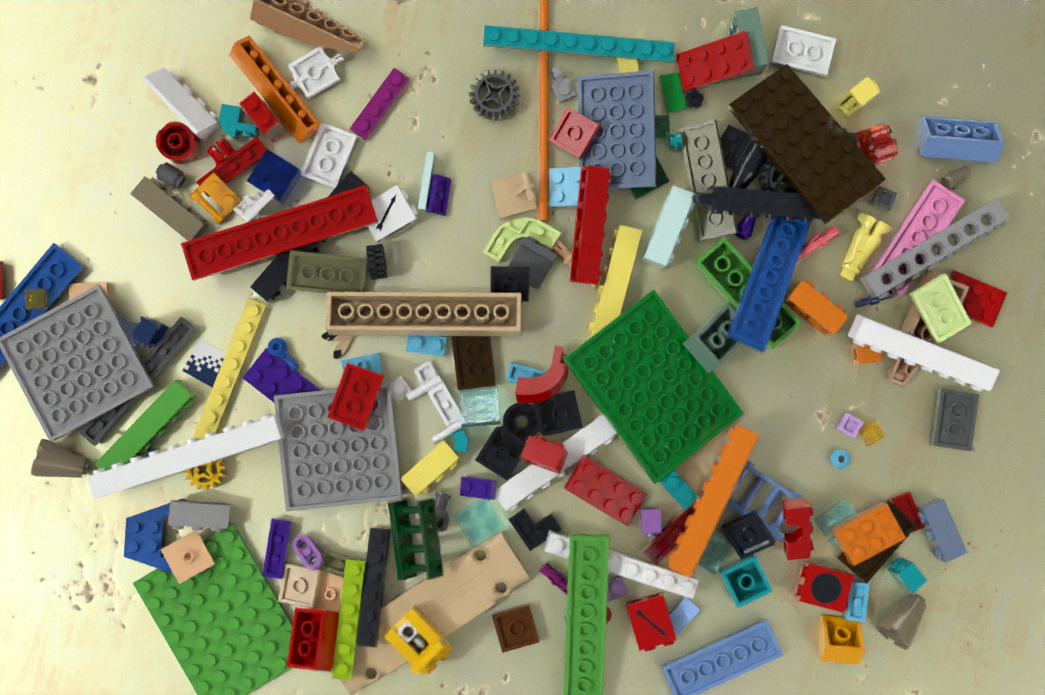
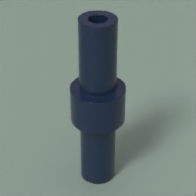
M888 290L890 294L881 299L879 297L871 298L868 295L866 298L854 301V306L859 308L869 304L871 306L879 304V301L892 298L893 293L891 290Z

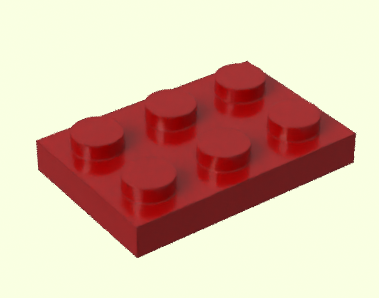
M952 271L949 279L969 287L962 303L968 318L993 328L1007 292L958 271Z
M347 362L327 418L365 431L384 375Z

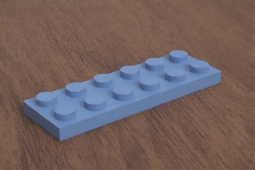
M764 619L661 666L674 695H698L782 657L783 653L768 620Z

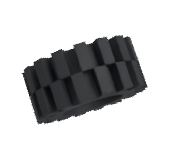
M383 245L366 246L371 280L387 278V265Z

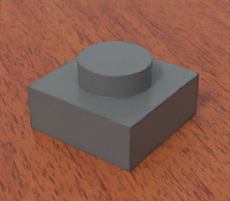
M879 186L871 205L889 212L897 193Z

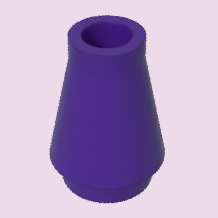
M746 213L737 224L738 233L734 235L742 240H748L749 237H752L757 217H747Z

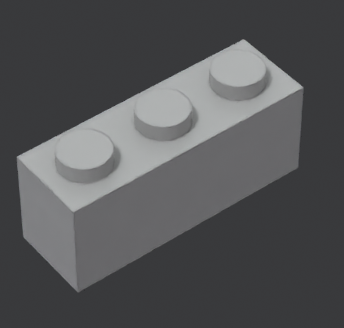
M170 500L168 525L172 526V529H184V526H187L197 531H203L204 528H212V531L223 532L224 529H228L230 504Z

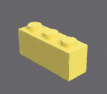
M866 77L835 104L844 116L848 118L880 92L879 86L876 81Z
M444 440L401 478V481L415 496L418 494L422 496L430 489L428 485L433 480L437 483L445 476L443 472L447 468L452 470L459 463L457 459L460 456Z

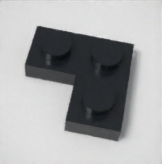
M523 508L508 519L530 551L546 541L549 530L554 532L562 530L551 513L537 523H534L525 508Z

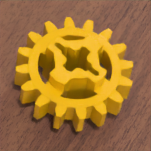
M224 458L194 467L195 474L193 473V468L183 470L184 473H188L185 480L191 479L190 486L197 484L196 489L198 490L202 486L204 490H208L209 485L211 488H215L216 483L222 482L220 477L226 475L222 472V469L227 467L221 464ZM206 465V471L208 472L203 473L202 471L204 468L202 466ZM204 477H206V478L210 479L211 481H209V482H203V481H200V480L203 479Z

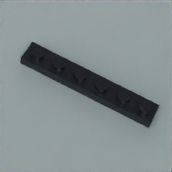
M370 528L356 646L377 648L390 539L389 529Z

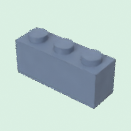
M937 498L917 507L919 511L917 513L918 517L927 529L925 534L928 540L933 542L935 547L933 552L937 559L949 562L968 553L944 499Z

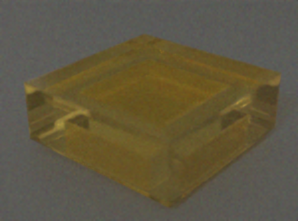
M46 289L25 290V309L47 308Z
M876 420L866 424L859 430L867 446L885 438Z

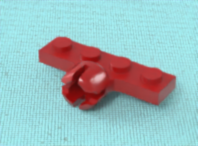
M258 136L239 150H234L226 139H219L216 141V144L222 150L221 153L215 145H211L207 149V153L213 159L216 166L196 181V183L200 186L214 172L227 184L266 155L269 150Z

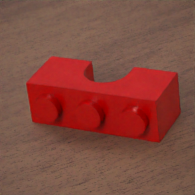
M806 498L782 500V514L786 525L798 526L794 532L784 534V554L787 560L811 558V550L814 549L810 535L813 533V524L810 522V516H813V507L811 504L809 505Z

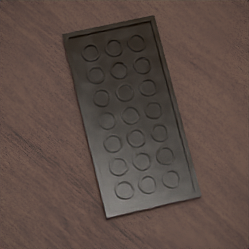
M788 64L738 97L727 107L825 225L886 180Z

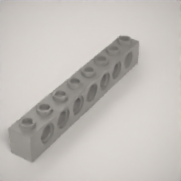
M998 198L991 200L863 276L860 280L871 298L879 297L881 299L890 294L888 290L895 287L898 289L905 285L906 279L910 277L915 279L922 275L921 270L926 267L931 269L939 264L938 260L944 257L946 260L955 255L954 251L958 248L963 250L972 245L971 241L977 238L980 240L988 235V230L992 228L997 230L1004 226L1005 223L1003 221L1007 220L1009 216ZM982 216L986 217L987 225L982 223ZM966 226L971 229L970 235L965 232ZM949 236L955 239L954 245L949 243ZM933 245L938 248L937 255L932 252ZM917 255L922 258L921 265L915 260ZM900 265H903L906 269L904 275L899 272ZM883 275L889 277L888 285L883 282Z

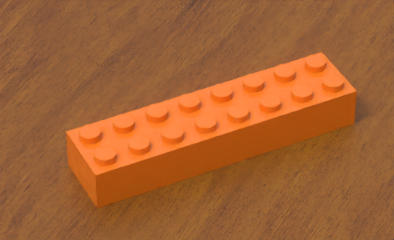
M737 425L736 428L731 427L727 436L730 440L727 445L723 444L719 455L722 457L719 463H714L710 471L713 474L711 480L707 479L703 485L702 491H704L702 498H697L693 506L696 511L694 515H689L684 525L688 527L686 532H682L678 537L676 544L679 546L677 550L674 549L668 558V562H670L668 568L691 578L760 436L759 434L740 425Z

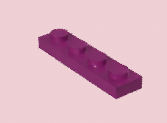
M393 68L349 129L366 141L408 84L410 78L396 68Z

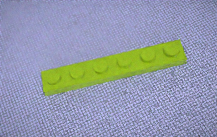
M346 559L332 670L333 679L352 680L366 561Z

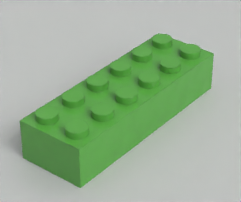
M723 237L692 265L736 311L752 267L731 243ZM782 302L767 344L769 350L774 349L802 324L784 302Z

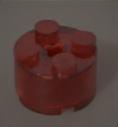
M886 123L877 124L856 133L860 149L875 166L891 161L898 155L896 139L891 138L890 133L893 132Z

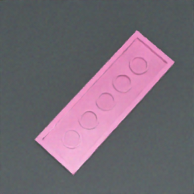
M931 180L872 271L949 226L965 200L935 180ZM917 255L915 260L921 265L922 258ZM900 265L899 272L904 275L906 269L903 265ZM883 275L882 280L888 285L889 277ZM910 277L905 280L906 284L898 289L893 287L890 290L899 296H903L914 279Z

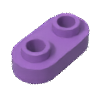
M300 535L294 539L292 544L293 550L304 566L312 571L321 568L324 559L312 540L306 535ZM303 544H307L305 549H301ZM317 558V562L312 564V560Z

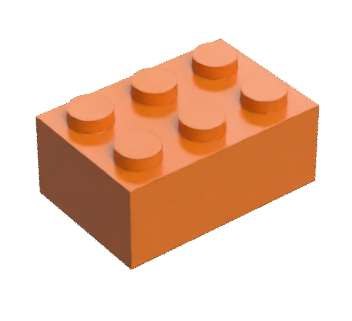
M802 280L794 283L784 297L783 302L825 337L835 335L849 317L845 314L846 310L838 304L836 306L832 304L830 297L826 294L818 293L811 282Z
M879 502L830 528L848 563L853 566L906 539L888 504L884 502Z

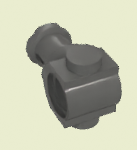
M436 491L434 494L437 527L438 532H443L447 530L449 523L448 512L445 509L451 496Z

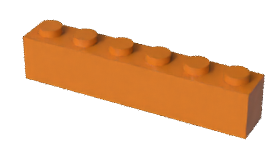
M250 35L234 42L229 56L299 144L312 138L321 124Z

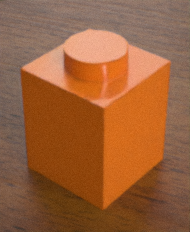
M867 344L864 347L852 345L853 363L882 362L883 350L881 353L871 350V346Z

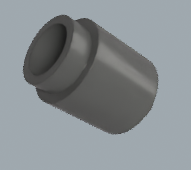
M167 162L160 164L156 170L157 179L172 188H181L186 180V175L183 174V171Z

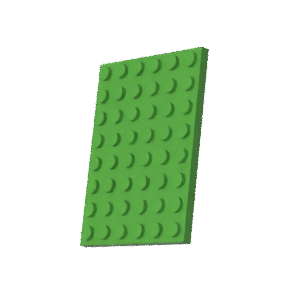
M233 523L228 526V529H224L223 532H217L203 541L215 565L181 584L178 583L174 574L158 568L133 582L134 587L197 695H247L291 669L286 667L293 623L282 604L278 602V597L268 580L262 576L261 568Z

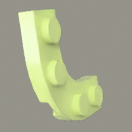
M515 219L506 222L497 229L482 253L499 263L508 247L514 241L523 238V236L525 238H528V236L533 237L540 244L553 248L561 232L537 219Z

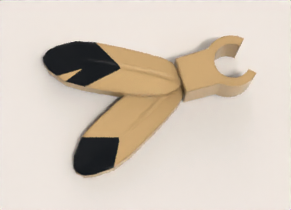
M325 332L321 337L327 341H339L333 352L334 359H338L343 356L352 338L357 335H329L328 332Z

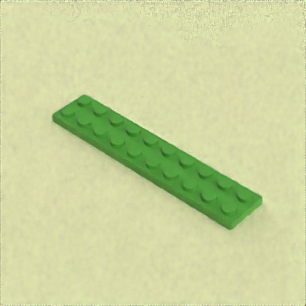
M569 534L564 695H603L609 535Z

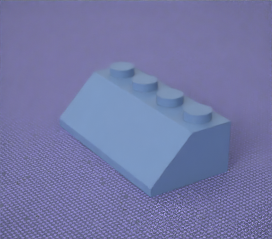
M921 116L918 141L921 156L927 158L962 159L965 161L974 160L985 163L998 162L1005 142L997 122Z

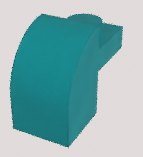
M222 104L219 122L226 134L239 141L240 134L242 137L250 139L253 136L259 137L260 129L257 126L242 123L245 111L241 107Z

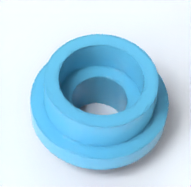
M838 449L831 454L830 460L834 467L843 469L849 465L850 455L847 451ZM842 455L844 460L840 463L838 457Z

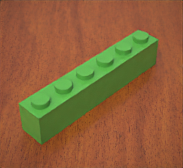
M174 380L94 465L99 469L105 468V471L112 469L111 465L123 462L126 465L131 463L130 459L138 457L144 450L148 451L154 445L153 441L157 436L161 437L168 430L166 427L171 422L175 423L181 417L179 413L184 408L188 409L194 403L193 399L196 395L181 380Z

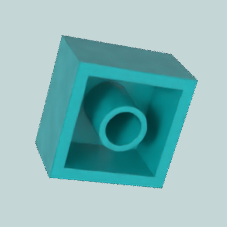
M754 554L743 559L740 558L717 570L733 604L737 608L773 592Z

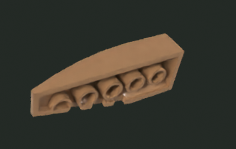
M306 0L253 1L250 20L285 36L320 47L359 52L366 43V39L351 29L340 27L338 21L334 18L328 19L325 17L320 9L316 8L314 10L308 6L309 2Z
M926 270L918 288L939 275ZM949 279L962 304L969 287ZM912 300L901 331L935 344ZM901 357L898 360L892 358L886 380L905 387L920 366L917 363L915 366L909 365Z

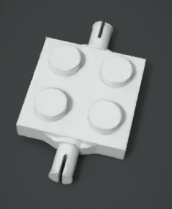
M318 47L288 65L294 79L288 84L292 89L299 87L304 92L306 98L309 99L341 81L334 65L344 59L340 53L330 59L323 49Z

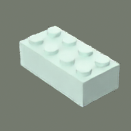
M674 185L672 186L641 262L661 270L671 264L675 255L672 253V250L678 247L682 237L679 233L685 229L689 220L686 217L687 213L689 214L695 205L691 198L694 193Z

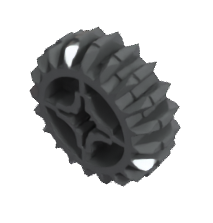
M497 69L493 70V74L486 70L487 76L480 73L479 77L481 80L474 78L476 85H470V89L473 90L469 92V96L473 97L470 99V104H475L473 106L474 111L480 109L478 116H482L485 113V120H488L489 115L492 116V121L496 120V116L503 120L502 114L509 117L510 113L508 110L515 112L513 105H519V101L516 100L520 98V94L516 93L519 91V86H514L516 84L515 79L509 81L511 74H507L504 77V70H501L500 75L497 74ZM497 81L503 83L504 85L493 86L491 82ZM485 86L487 94L480 101L479 92ZM509 89L510 99L505 105L502 96ZM491 91L495 92V94L498 92V99L494 98V96L491 98ZM496 104L498 109H490L484 105Z

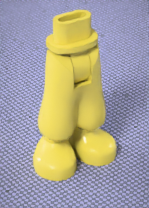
M859 213L857 217L862 225L855 230L850 247L841 266L843 269L840 276L851 282L854 281L856 275H860L870 257L880 246L882 235L890 234L892 228L882 221L876 222V218L864 213ZM875 224L873 233L869 235L870 229Z

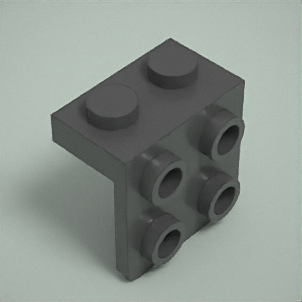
M523 236L520 246L508 266L530 267L529 286L539 289L557 255L554 254L555 250L547 245L542 247L538 245L539 241L533 237L528 236V238H525Z

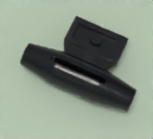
M728 125L721 137V145L726 168L735 167L729 187L746 189L756 178L762 167L761 165L764 164L765 158L768 156L753 138L750 140L745 132Z

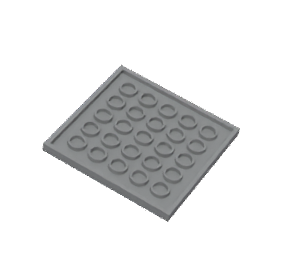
M101 285L94 286L0 337V349L50 442L155 387Z
M390 383L381 384L365 431L327 418L337 389L274 396L276 416L278 415L285 438L279 439L286 512L402 499Z

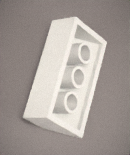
M162 68L144 76L142 80L203 141L206 142L221 127L217 122L219 118L212 111L208 113L204 109L206 104L199 97L195 99L191 95L193 91L186 84L182 86L178 82L180 78L172 70L168 72L165 68Z

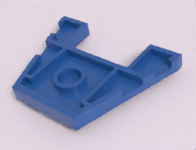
M170 503L126 518L125 558L173 574L161 552V549L164 548L165 518L169 517Z

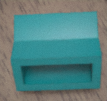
M465 429L452 435L455 440L454 450L466 452L469 438Z

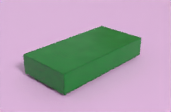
M675 72L659 76L667 114L686 110L679 73Z

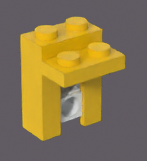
M415 606L384 636L411 664L410 671L414 675L419 673L423 677L426 673L428 675L431 674L437 667L436 663L440 659L444 661L451 654L449 650L452 645ZM411 627L414 634L406 635L404 628ZM420 635L428 642L427 645H425V641H423L419 637Z

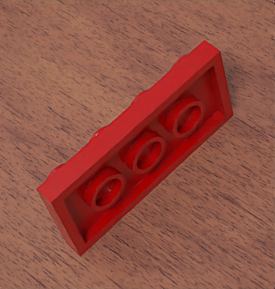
M746 31L676 54L684 92L755 70L749 36Z
M583 455L564 486L565 490L627 527L648 495L643 490Z

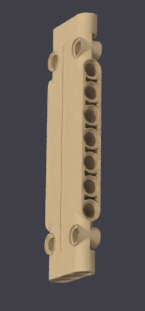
M501 531L468 553H463L443 566L444 576L427 580L426 577L382 606L377 648L356 646L352 680L340 679L350 695L377 681L385 673L389 674L408 662L384 636L413 606L446 637L496 604L498 599L507 596L509 592L530 579L528 572ZM483 550L486 553V557L478 559L475 552ZM503 582L507 585V589L499 591L496 585ZM411 627L404 628L406 635L414 634ZM423 638L422 640L425 641V645H427L428 642ZM374 668L377 671V675H369L367 669Z

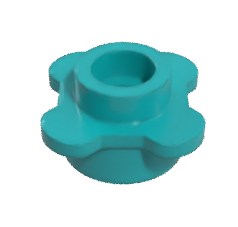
M672 131L671 136H668L670 148L673 147L674 152L676 149L682 148V138L680 132L675 133Z

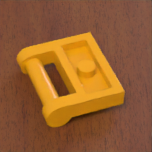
M214 172L189 196L190 199L200 204L214 218L213 220L217 224L242 201ZM204 191L223 208L220 212L201 196Z

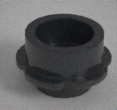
M698 90L688 92L685 96L687 106L699 108L704 101L703 94L699 93Z

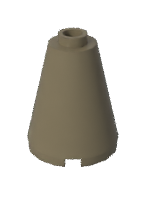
M41 439L36 451V458L33 460L31 475L35 477L81 478L83 474H87L89 464L86 463L87 459L54 442H50L48 439Z
M910 594L877 622L876 629L887 640L891 638L894 640L893 644L907 650L913 642L927 607L925 599L918 594Z

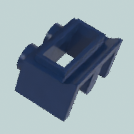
M140 316L141 322H138L132 333L134 335L133 339H135L134 343L144 348L155 347L164 337L168 326L153 318Z

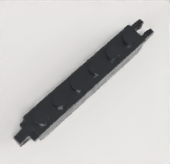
M710 186L706 189V193L697 192L691 197L695 204L705 205L704 209H711L713 214H723V211H729V215L741 216V212H745L747 217L759 218V214H766L765 218L777 219V215L783 216V220L795 221V217H801L802 222H813V219H820L803 197L797 193Z

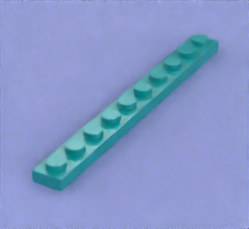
M485 25L483 46L673 63L675 42Z

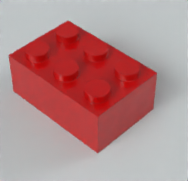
M295 608L286 667L332 672L339 612Z

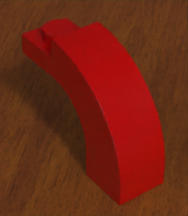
M555 346L552 365L544 375L536 378L518 377L515 391L518 403L542 402L553 397L561 390L569 373L568 366L562 360L566 356L563 352V346Z

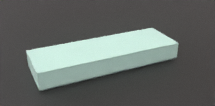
M432 152L426 153L418 209L422 212L427 210L435 154Z

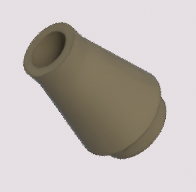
M963 166L946 172L941 177V183L947 189L954 190L971 175V171L967 166Z

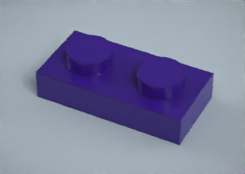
M437 174L432 175L427 213L446 216L451 178Z
M461 476L460 496L495 500L497 480Z

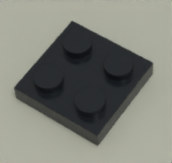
M491 266L490 293H521L522 301L529 302L530 267Z
M755 510L721 526L722 532L741 559L775 545L776 540Z

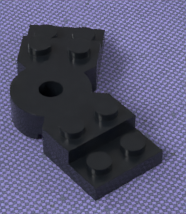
M575 390L555 394L553 397L542 402L533 403V405L529 403H515L511 405L504 413L503 426L495 427L475 461L508 481L522 459L521 455L529 436L534 437L538 432L548 436L583 428ZM519 416H525L528 419L526 426L520 427L517 425L516 420Z

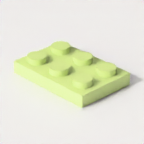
M946 274L939 275L910 293L935 343L939 344L971 324Z

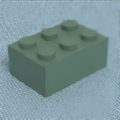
M758 7L734 11L727 24L728 35H734L743 31L748 32L755 67L754 71L741 74L739 77L760 74L769 63Z
M729 303L717 309L683 343L708 373L718 368L742 344L727 336L736 312Z

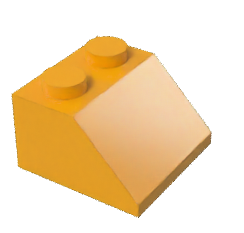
M822 615L818 644L820 661L859 665L865 652L861 622L845 620L844 617Z

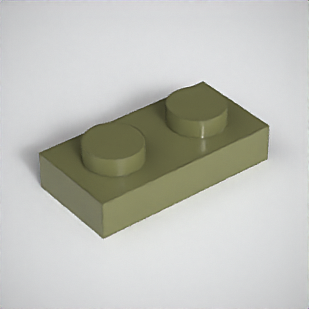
M324 550L322 555L324 562L319 570L344 576L346 559L362 561V559Z

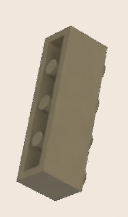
M144 176L130 193L187 241L201 237L209 227L204 223L206 219L198 213L195 215L191 213L190 206L183 201L179 203L175 200L176 195L168 189L164 191L160 187L162 184L154 177L149 179Z

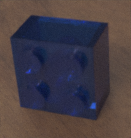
M266 149L248 177L247 182L263 193L266 190H270L274 194L272 198L283 205L299 181L301 170Z

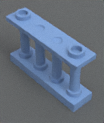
M747 461L726 506L741 516L750 513L748 511L750 508L748 507L764 481L769 483L774 488L757 514L771 535L782 541L785 536L780 532L782 530L781 526L785 522L782 512L771 525L764 522L766 519L765 515L780 492L789 496L790 499L802 498L803 496L794 490L789 492L753 468L754 464ZM750 471L758 477L743 501L737 504L732 501V495L746 473Z

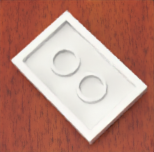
M780 25L771 64L779 66L788 64L791 69L826 77L836 38Z
M321 122L300 175L335 189L340 183L357 140V135Z

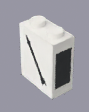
M395 186L372 199L378 223L369 225L368 228L377 243L384 241L418 221L415 216L419 214L413 205H408L406 200L409 197L404 188L400 190L398 186Z

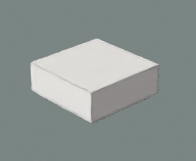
M431 361L414 369L421 385L438 376Z

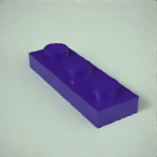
M271 519L263 577L282 579L292 521Z

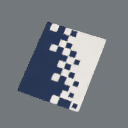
M199 340L182 371L213 388L226 353Z

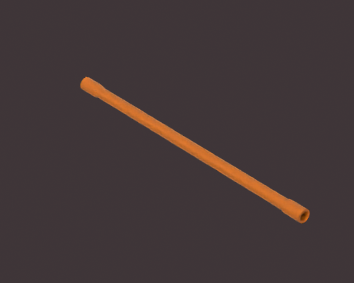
M539 0V30L549 31V0ZM539 51L538 220L548 222L550 221L549 52Z

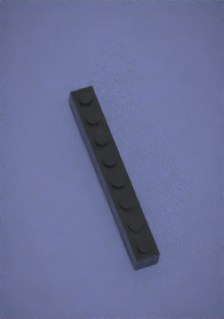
M350 170L329 196L367 184ZM331 238L293 250L319 253L320 250L318 248L323 243L326 244ZM290 251L278 254L250 286L268 303L276 302L282 295L281 291L286 287Z

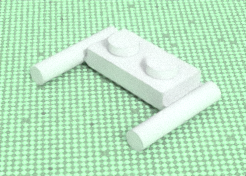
M440 376L433 378L406 394L408 400L411 401L427 392L446 424L447 429L431 438L434 444L468 425Z

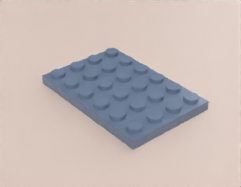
M654 71L579 76L578 113L601 126L583 158L579 159V167L590 165L610 168L611 181L608 185V190L657 187Z

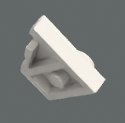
M266 190L263 195L260 192L247 195L233 210L246 221L253 220L258 216L259 210L274 194L270 190Z

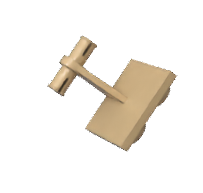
M524 172L490 182L500 219L537 209L535 204L536 198L533 192L534 184H531L529 173Z

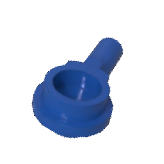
M281 338L272 339L268 343L269 353L272 356L281 357L293 371L296 370L299 365L287 353L286 342Z

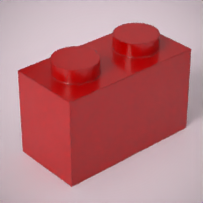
M538 435L536 437L529 436L521 455L523 461L560 474L568 456V452L564 448L565 446L555 441L553 444L546 442V438Z

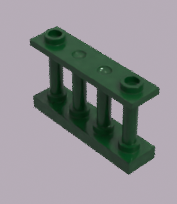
M434 498L417 501V506H408L407 500L388 503L398 580L416 577L417 572H426L427 580L444 576ZM409 514H419L420 525L410 526ZM413 533H421L423 545H413ZM414 553H424L425 564H415Z

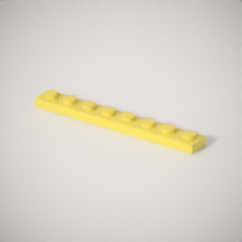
M248 298L193 438L197 437L198 441L205 439V434L216 432L217 434L267 305Z

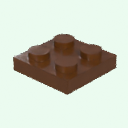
M529 604L492 614L502 653L540 642Z

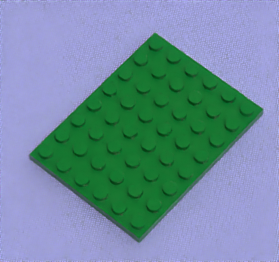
M652 290L562 360L651 481L656 484L744 413L712 370L708 373L683 345L689 337L656 291Z

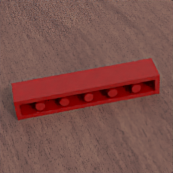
M590 165L581 167L569 280L571 283L598 285V281L601 278L600 262L603 259L602 243L605 240L604 224L607 220L606 204L609 201V194L607 192L611 181L610 168Z

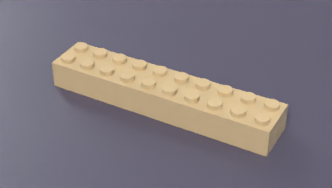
M327 292L326 331L329 335L521 336L522 298L521 293Z

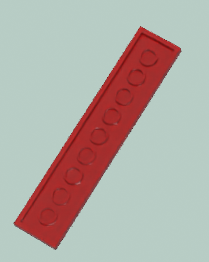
M367 185L186 241L181 243L191 278L195 281L376 224L378 219Z

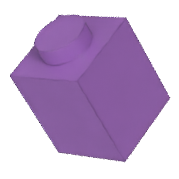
M640 508V531L645 533V536L652 537L657 536V533H662L660 508Z

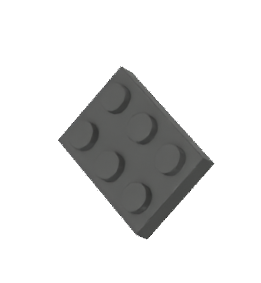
M947 389L938 390L931 446L972 451L979 394Z

